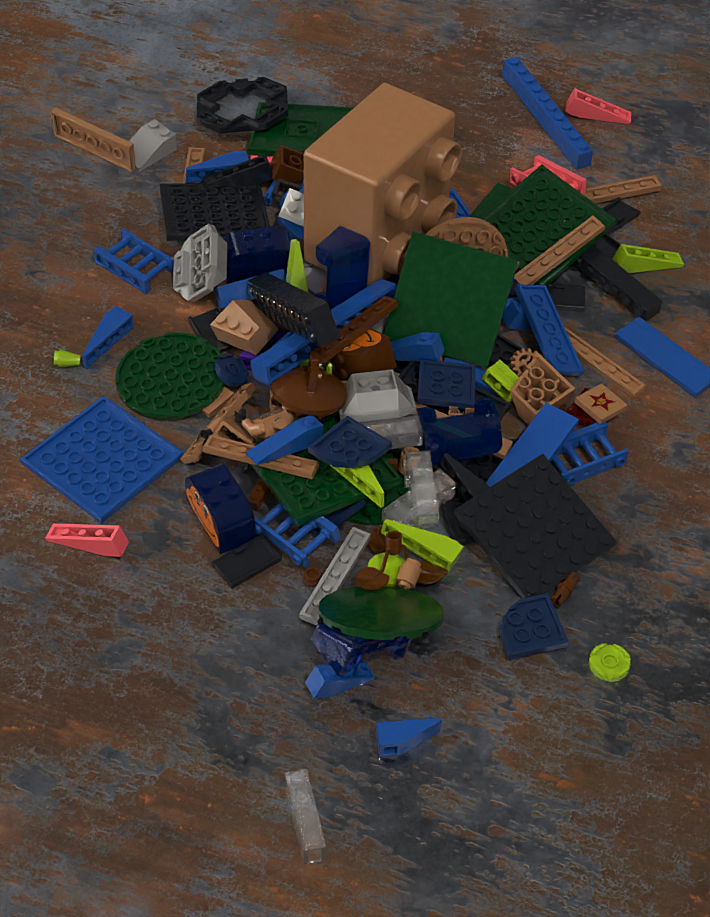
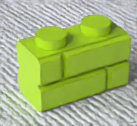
M499 360L487 369L482 380L503 400L509 403L513 401L510 391L519 377L508 365Z

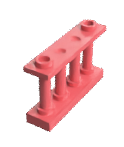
M540 155L534 157V167L521 172L513 167L510 168V183L518 186L542 164L581 194H586L587 179Z

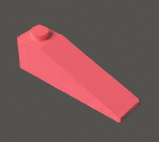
M576 88L566 101L565 112L570 115L615 123H631L630 111Z
M53 523L45 537L46 541L103 556L122 557L129 543L122 528L118 525Z

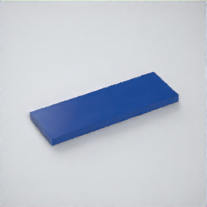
M517 284L514 288L545 360L562 376H581L584 370L546 285Z
M641 317L636 318L615 333L614 338L695 398L710 387V368Z
M546 402L487 480L486 484L491 487L541 454H544L551 461L577 426L579 419Z

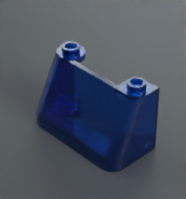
M339 226L316 246V258L321 264L327 266L328 270L326 291L324 293L317 292L314 296L328 302L329 308L340 305L367 287L370 242L367 237Z
M492 397L478 399L474 404V413L437 418L435 410L431 407L416 408L425 454L432 463L441 462L443 455L446 453L455 460L494 454L502 448L501 419Z
M324 623L319 624L315 628L311 638L312 642L338 676L347 673L346 667L353 662L356 665L362 656L387 650L395 660L403 658L412 639H406L404 636L396 637L394 640L358 638L343 634L341 629H332Z

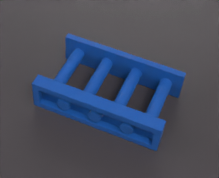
M122 228L120 230V242L109 250H104L99 246L94 249L95 263L147 294L150 291L151 278L163 269L173 273L174 259ZM125 246L132 249L121 258L114 256L115 253ZM138 253L144 256L134 266L126 263ZM151 261L157 264L146 274L139 272L141 268Z
M606 421L602 424L595 423L571 432L552 458V462L570 486L578 481L626 464L628 450L626 448L617 452L606 438L608 430ZM600 441L610 455L601 458L590 443ZM584 447L594 461L584 464L574 449ZM567 453L577 467L568 470L558 455Z
M281 503L275 506L261 520L253 514L249 516L252 523L251 528L256 534H262L288 554L296 565H302L306 569L310 567L307 556L325 539H330L335 544L341 539L338 527L324 516L307 522L291 538L285 540L280 535L294 523L290 516L274 530L267 526L270 521L284 510ZM316 528L320 531V534L301 551L294 547L311 529L314 530Z

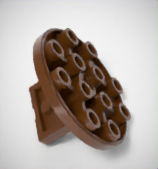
M315 351L310 353L308 366H296L271 383L274 399L280 404L292 410L296 415H313L316 418H321L323 415L332 414L340 410L345 404L347 391L344 384L336 376L321 370L322 360H319V352Z

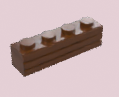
M261 477L246 500L247 508L257 512L271 491Z

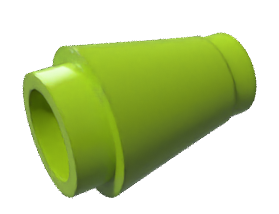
M60 349L54 353L53 365L58 367L79 366L80 355Z

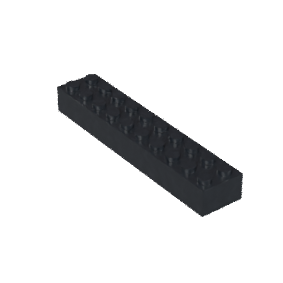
M267 272L247 280L249 285L247 289L249 294L254 297V304L269 319L319 347L340 338L328 302Z

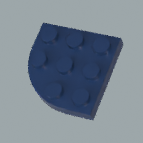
M346 416L308 446V452L333 467L356 468L368 466L392 448V441L351 417Z
M548 593L519 600L509 608L502 619L500 635L509 660L568 647L569 641Z

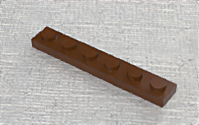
M386 296L381 297L338 331L340 338L321 347H316L313 351L319 352V360H322V364L327 363L336 354L340 353L345 347L353 343L363 333H366L367 330L398 307L397 300Z

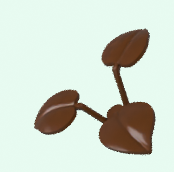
M378 525L369 540V548L377 553L385 552L382 567L380 570L374 567L360 569L355 575V585L366 590H378L389 583V576L383 573L388 555H398L402 551L405 559L409 558L406 552V545L402 544V534L400 532L389 531L385 536L381 533L382 526ZM421 561V573L417 582L421 584L435 583L446 576L448 571L430 562Z

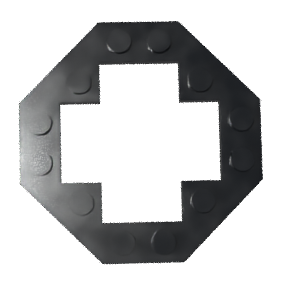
M257 77L254 81H248V78L235 79V82L232 83L226 80L218 81L197 94V124L220 134L266 130L289 115L287 86L266 77ZM255 89L270 96L265 99V106L270 107V109L254 119L241 114L230 121L214 114L220 110V104L214 101L224 97L231 91L243 96Z

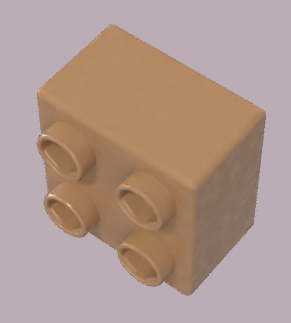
M384 82L308 147L304 152V260L362 289H365L379 279L387 280L392 274L400 276L412 231L425 235L435 226L456 217L457 203L449 197L450 179L458 168L462 154L461 145L453 140L455 113Z

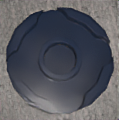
M225 353L216 360L215 371L220 380L232 388H239L247 382V377L249 376L248 369L240 358L236 359L233 357V354Z

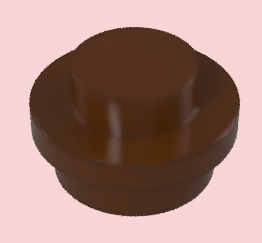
M309 567L303 573V581L309 586H317L323 574L317 567Z

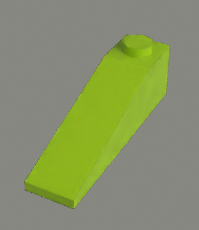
M293 239L290 244L286 282L308 292L300 243Z
M625 244L620 245L612 258L614 262L628 273L684 266L679 253Z
M330 465L379 507L382 508L384 506V491L369 465L356 468L333 467Z
M385 519L381 529V533L385 536L389 531L400 532L402 534V544L406 545L407 549L430 563L446 569L448 573L459 559L464 547L458 541L445 535Z

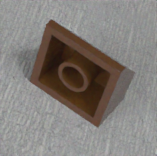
M280 144L272 158V179L286 185L302 181L304 179V153Z

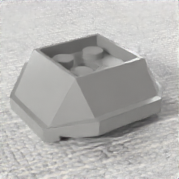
M207 224L189 236L183 244L181 251H178L174 256L173 289L191 302H195L212 292L214 287L226 280L227 242L220 236L215 226Z
M392 369L351 374L345 385L347 391L345 404L338 410L340 421L349 416L358 422L400 418L408 414L416 413V404L411 388L405 385Z

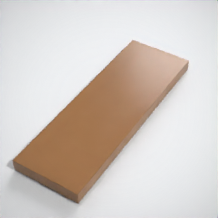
M57 108L51 110L55 137L130 172L136 170L133 143Z

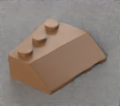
M232 300L210 324L218 340L254 355L278 331L275 324L251 300Z
M536 352L526 370L511 389L510 394L518 415L530 425L546 402L559 409L563 404L571 401L576 388Z

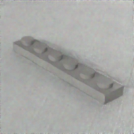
M352 527L299 613V619L316 626L319 625L322 620L318 615L320 600L326 595L340 590L371 538L370 533Z

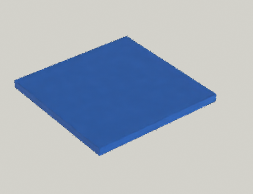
M102 396L20 458V462L102 524L179 462L184 452L111 400Z

